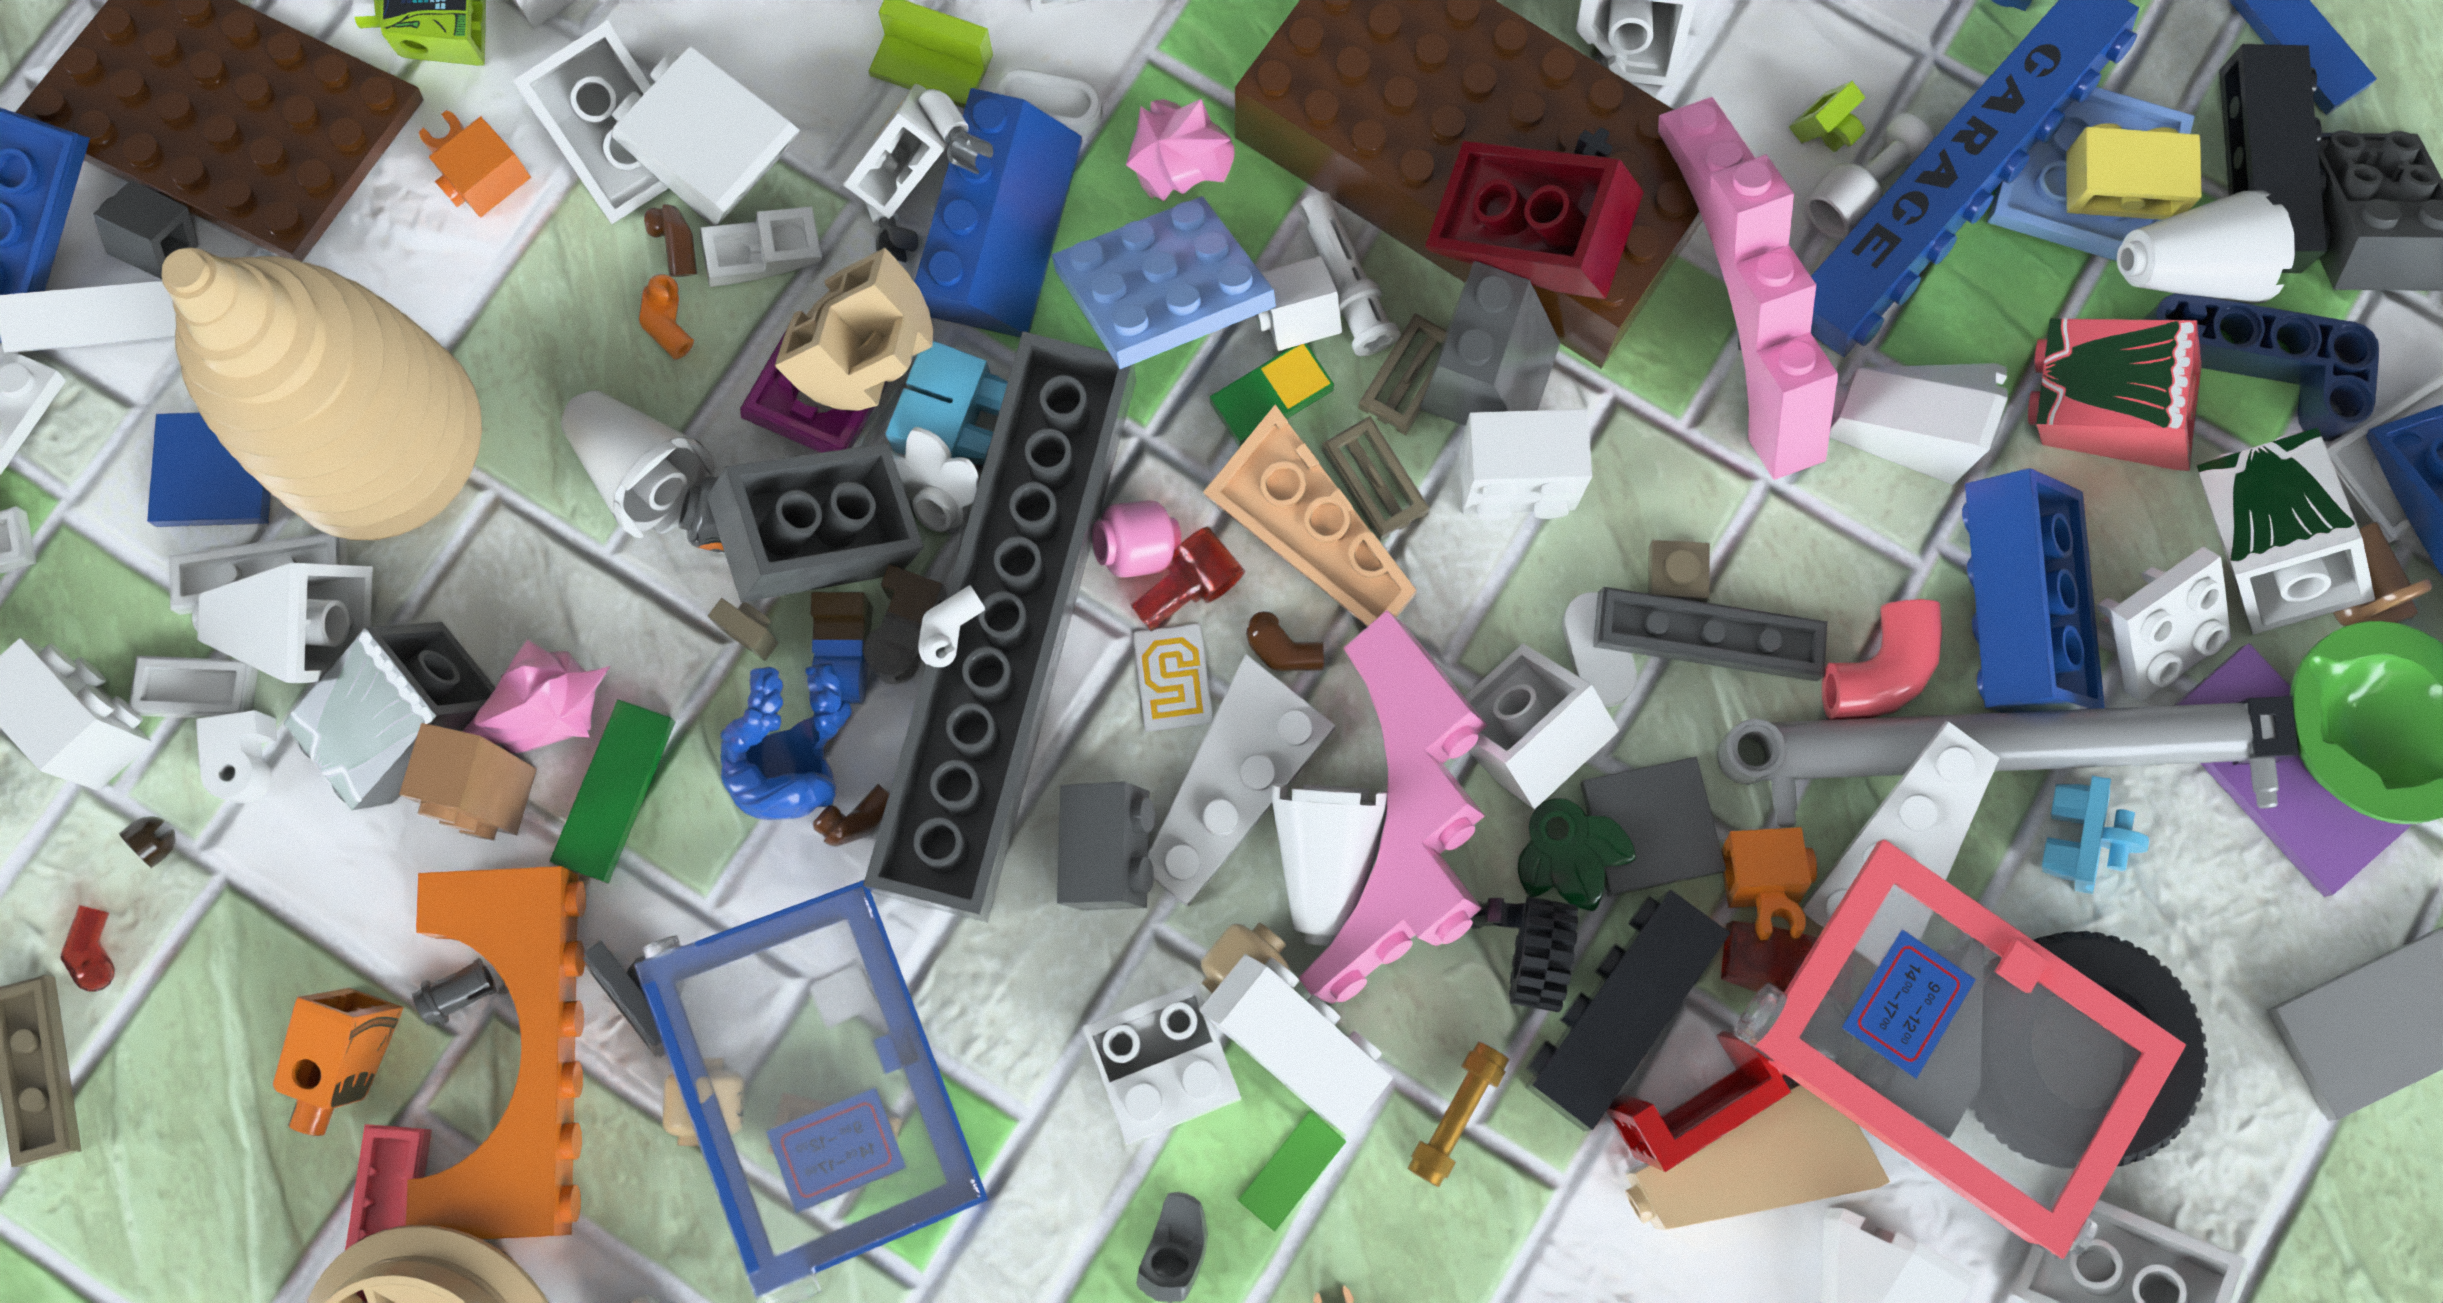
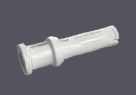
M1319 192L1308 196L1300 202L1301 205L1297 209L1310 232L1319 256H1322L1337 290L1340 316L1345 317L1354 336L1351 344L1357 356H1369L1383 351L1393 345L1399 339L1401 333L1397 324L1389 322L1379 300L1382 296L1380 286L1374 280L1367 279L1346 230L1337 215L1330 194L1328 192Z

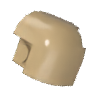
M886 248L841 269L824 280L825 286L829 291L813 305L806 315L803 311L795 312L786 329L775 367L797 389L815 402L835 409L855 411L878 406L885 380L891 382L901 377L910 367L911 357L931 348L933 345V326L929 308L924 297L908 272Z

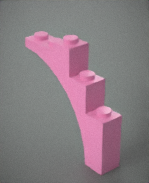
M1713 97L1659 115L1658 132L1678 164L1697 203L1713 243L1730 297L1746 373L1749 406L1748 440L1773 480L1826 461L1838 372L1811 334L1816 283L1789 245L1794 193L1767 154L1757 158L1754 157Z
M1388 610L1343 648L1366 683L1381 723L1388 764L1387 815L1377 860L1358 905L1332 944L1299 977L1311 996L1313 994L1331 1004H1334L1336 1001H1347L1358 994L1366 985L1367 980L1365 977L1382 962L1383 964L1394 962L1412 946L1411 938L1414 935L1436 947L1442 942L1443 944H1449L1460 938L1470 929L1473 923L1470 918L1482 909L1440 854L1446 849H1456L1469 840L1475 832L1474 825L1485 816L1443 763L1449 758H1458L1468 752L1478 740L1477 734L1488 725L1407 626Z

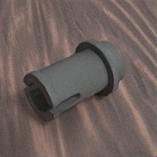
M478 958L472 964L434 983H431L429 980L421 982V989L412 993V998L417 1011L427 1025L436 1021L444 1025L449 1022L448 1015L487 995L496 993L497 988L488 968Z

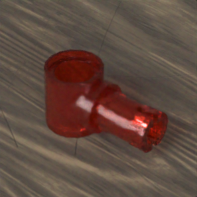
M1207 526L1193 533L1174 550L1171 560L1173 564L1167 568L1170 574L1130 606L1152 632L1190 600L1196 604L1201 599L1205 603L1218 599L1243 577L1246 570L1212 529Z

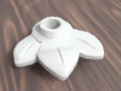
M914 427L907 437L906 456L893 455L906 496L913 500L912 508L914 514L927 528L943 532L948 528L958 527L967 517V505L974 502L979 484L977 470L967 458H951L948 446L939 436L926 429Z

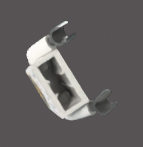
M915 84L876 134L843 184L865 201L873 225L881 228L876 239V251L886 248L897 261L901 262L907 261L905 250L914 252L918 248V235L913 230L896 226V222L900 218L897 209L944 151L947 144L949 143L947 150L948 160L952 164L974 174H979L975 164L978 153L988 158L993 156L992 145L968 133V124L952 99L940 90H926L923 86Z

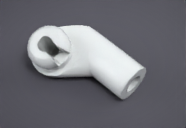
M970 585L924 614L918 650L921 659L926 664L933 667H945L953 662L957 652L960 625L985 611L983 604Z

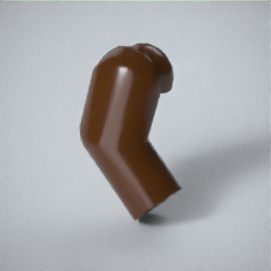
M663 204L662 208L648 209L644 215L647 234L652 237L665 236L669 276L687 277L697 275L693 234L679 209L669 204Z
M1258 612L1251 617L1246 631L1249 646L1269 668L1276 671L1324 670L1323 642H1293L1279 626V619L1271 612Z
M878 783L847 816L841 813L836 806H827L813 821V828L817 833L822 834L826 838L823 841L824 843L833 847L865 838L881 823L889 792Z

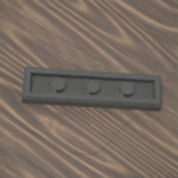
M1603 587L1598 592L1593 647L1819 681L1825 674L1828 621Z

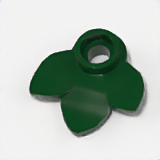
M1554 798L1540 804L1532 813L1529 822V833L1532 840L1519 856L1518 875L1529 897L1539 896L1554 886L1559 895L1569 904H1574L1576 907L1587 911H1595L1604 893L1606 877L1604 867L1631 863L1636 859V852L1628 834L1612 818L1607 816H1586L1583 809L1575 802L1564 798ZM1553 817H1562L1568 822L1569 832L1564 839H1556L1549 834L1548 823Z

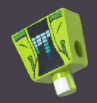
M353 0V15L357 26L360 29L381 28L384 38L396 54L403 58L473 66L485 65L486 0Z

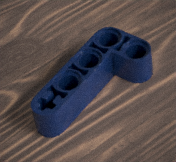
M2177 293L2165 297L2142 319L2197 320L2201 368L2300 385L2298 402L2299 424L2303 431L2318 427L2323 441H2332L2341 437L2365 421L2373 413L2376 403L2379 343L2373 331L2365 325L2329 317ZM2220 330L2228 333L2233 339L2234 344L2228 342L2222 336ZM2277 340L2282 341L2288 347L2290 353L2283 350ZM2334 350L2340 352L2345 358L2346 362L2342 361L2336 355ZM2330 402H2333L2339 407L2340 411L2342 412V415H2339L2337 412L2333 410L2332 406L2330 405Z

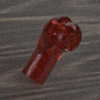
M78 905L63 945L60 959L72 980L80 989L96 992L110 985L115 973L113 962L100 942L109 912Z

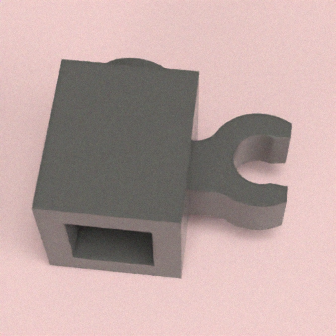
M132 180L115 195L106 199L100 208L93 213L107 254L162 279V265L169 254L178 249L197 248L199 246L190 217L193 214L189 212L187 206Z

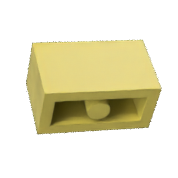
M2112 123L2086 127L2066 151L2067 213L2163 220L2190 210L2202 198L2200 135L2178 133L2176 129L2169 127L2154 128L2148 131L2122 129L2121 126Z

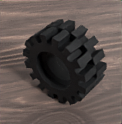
M1527 897L1524 928L1519 929L1515 940V954L1512 959L1513 969L1510 975V1004L1560 1012L1563 1008V1001H1565L1567 996V985L1570 984L1571 966L1574 964V946L1577 943L1578 907L1574 904Z

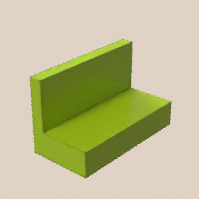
M883 0L878 14L885 35L868 70L869 75L909 90L915 84L923 86L926 90H940L947 94L956 106L965 109L970 88L979 89L993 57L988 28L906 0Z

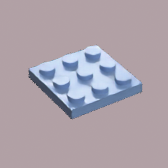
M2096 87L2083 103L2080 104L2074 100L2063 112L2066 115L2064 122L2047 143L2044 144L2038 140L2027 153L2030 155L2029 160L2017 178L2010 184L2002 181L1997 186L1987 223L2117 261L2118 250L2128 233L2160 220L2067 213L2066 151L2086 127L2112 123L2127 130L2148 131L2154 128L2169 127L2176 129L2178 133L2190 134L2195 116Z
M1203 196L1179 203L1173 208L1139 221L1130 222L1121 228L1090 240L1081 241L1072 247L1052 254L1057 275L1120 369L1276 307L1274 289Z

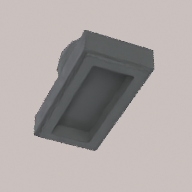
M600 940L583 953L585 956L583 960L588 971L654 1056L661 1058L666 1053L634 965L653 960L665 954L649 953L643 955L630 965L626 973ZM684 980L675 983L679 997L685 985Z

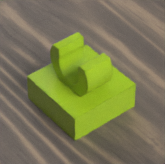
M1853 81L1845 83L1825 92L1789 126V129L1801 144L1821 136L1825 145L1833 152H1837L1844 144L1850 147L1866 132L1861 121L1850 113L1866 97Z

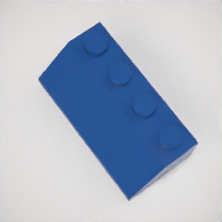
M970 88L963 112V118L969 127L968 133L989 142L993 147V156L988 158L979 153L977 154L975 164L979 174H974L949 161L914 282L924 297L931 318L1021 338L1022 331L1030 333L1082 145V136L1024 99Z
M2031 468L1965 483L1966 503L1962 508V518L1970 536L1971 557L1967 563V574L1975 592L1976 613L1972 618V630L1980 649L1981 669L1977 674V686L1984 700L1985 708L2001 713L2105 708L2083 491Z

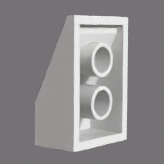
M606 21L513 79L516 87L611 224L668 189L660 179L612 137L614 126L618 122L612 116L613 112L633 91L642 97L651 85L609 21Z
M2056 1184L2047 1210H2052L2065 1185ZM2098 1199L2064 1259L2059 1258L2040 1244H2032L2012 1295L2024 1303H2238L2248 1277L2247 1258Z

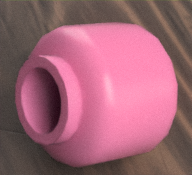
M1147 500L1109 505L1103 512L1101 520H1096L1093 525L1092 544L1094 554L1098 563L1106 565L1108 570L1116 577H1133L1164 572L1171 564L1173 553L1178 551L1181 546L1179 523L1174 517L1170 518L1166 509L1157 501Z

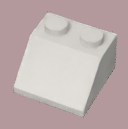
M1523 643L1464 696L1488 725L1477 734L1478 740L1468 752L1500 786L1533 809L1537 808L1619 732L1592 684Z

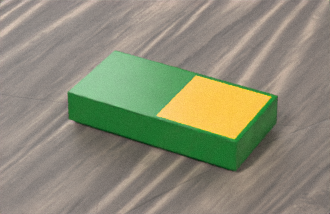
M1307 343L1287 349L1209 397L1211 406L1240 448L1274 405L1288 419L1334 391V383Z

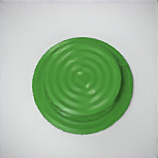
M2367 621L2348 625L2319 640L2300 662L2290 689L2298 754L2308 772L2322 787L2342 803L2371 818L2396 824H2419L2443 818V643L2418 629L2385 621Z

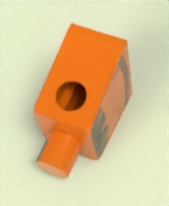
M352 988L297 997L273 1081V1087L276 1092L297 1099L288 1123L291 1129L307 1135L323 1136L326 1133L334 1108L361 1101L365 1098L404 1007Z

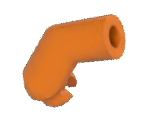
M658 274L649 279L648 285L644 287L639 322L641 327L673 359H679L690 351L694 340L676 323L679 303L677 282L668 275Z

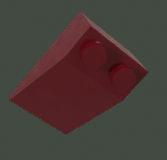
M1463 141L1425 247L1430 252L1473 265L1474 261L1526 278L1530 280L1532 285L1554 292L1606 299L1644 191L1620 159Z

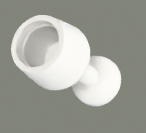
M1901 113L1887 127L1885 137L1888 147L1865 168L1853 163H1841L1832 167L1805 201L1806 212L1813 224L1822 233L1833 239H1844L1883 196L1879 184L1902 163L1911 165L1935 138L1934 133L1925 122L1912 114Z

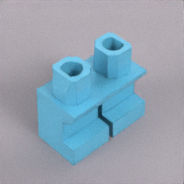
M933 341L931 348L917 354L906 381L908 389L903 388L885 435L893 452L906 455L907 437L914 427H920L939 436L948 446L951 458L963 457L969 459L975 465L984 466L993 432L977 427L975 424L980 411L996 416L999 415L1008 381L991 374L986 360Z

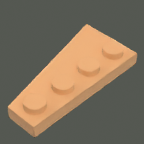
M1274 405L1203 491L1209 500L1367 627L1386 610L1397 618L1417 593L1415 587L1374 533L1369 530L1353 509L1351 503L1334 484L1319 464V461L1299 438L1276 405Z

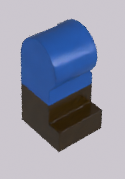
M811 592L810 615L813 617L812 653L814 654L812 666L832 663L840 682L841 701H847L849 704H863L867 689L873 606L864 592Z

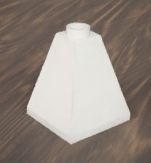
M287 563L200 593L199 602L195 605L192 613L193 626L198 632L197 640L286 683L319 682L363 629L371 627L373 566Z

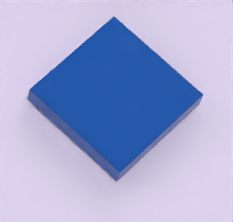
M200 413L156 414L147 522L155 527L269 524L271 493L245 471L238 460L227 451L218 440L216 434L207 426Z

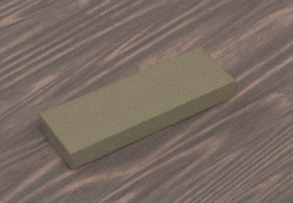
M43 975L0 987V1093L11 1167H25L82 1151L56 979L53 976Z

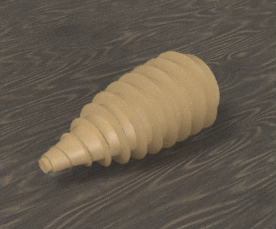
M197 248L178 249L166 257L162 265V282L172 298L173 308L176 313L175 348L188 393L196 403L198 411L207 426L216 434L220 443L238 460L245 471L252 475L273 496L277 497L284 506L295 512L296 515L312 527L331 536L355 541L381 540L402 535L422 526L442 512L459 494L471 475L480 448L482 420L481 407L476 390L464 367L454 356L406 314L356 281L347 279L328 268L280 256L218 257Z

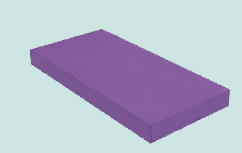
M2248 643L2240 647L2174 705L2238 703L2247 698L2290 696L2291 687L2255 648ZM2299 755L2276 763L2279 786L2277 791L2278 805L2275 808L2264 809L2257 806L2256 793L2253 792L2250 764L2233 765L2232 762L2200 763L2323 897L2334 895L2413 825L2377 820L2348 807L2312 777Z

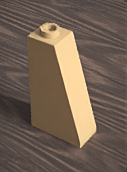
M1794 1082L1788 1086L1792 1093L1667 1172L1644 1163L1625 1173L1632 1186L1625 1190V1194L1630 1206L1642 1224L1651 1221L1654 1229L1669 1230L1876 1189L1890 1183V1180L1859 1125L1799 1083Z

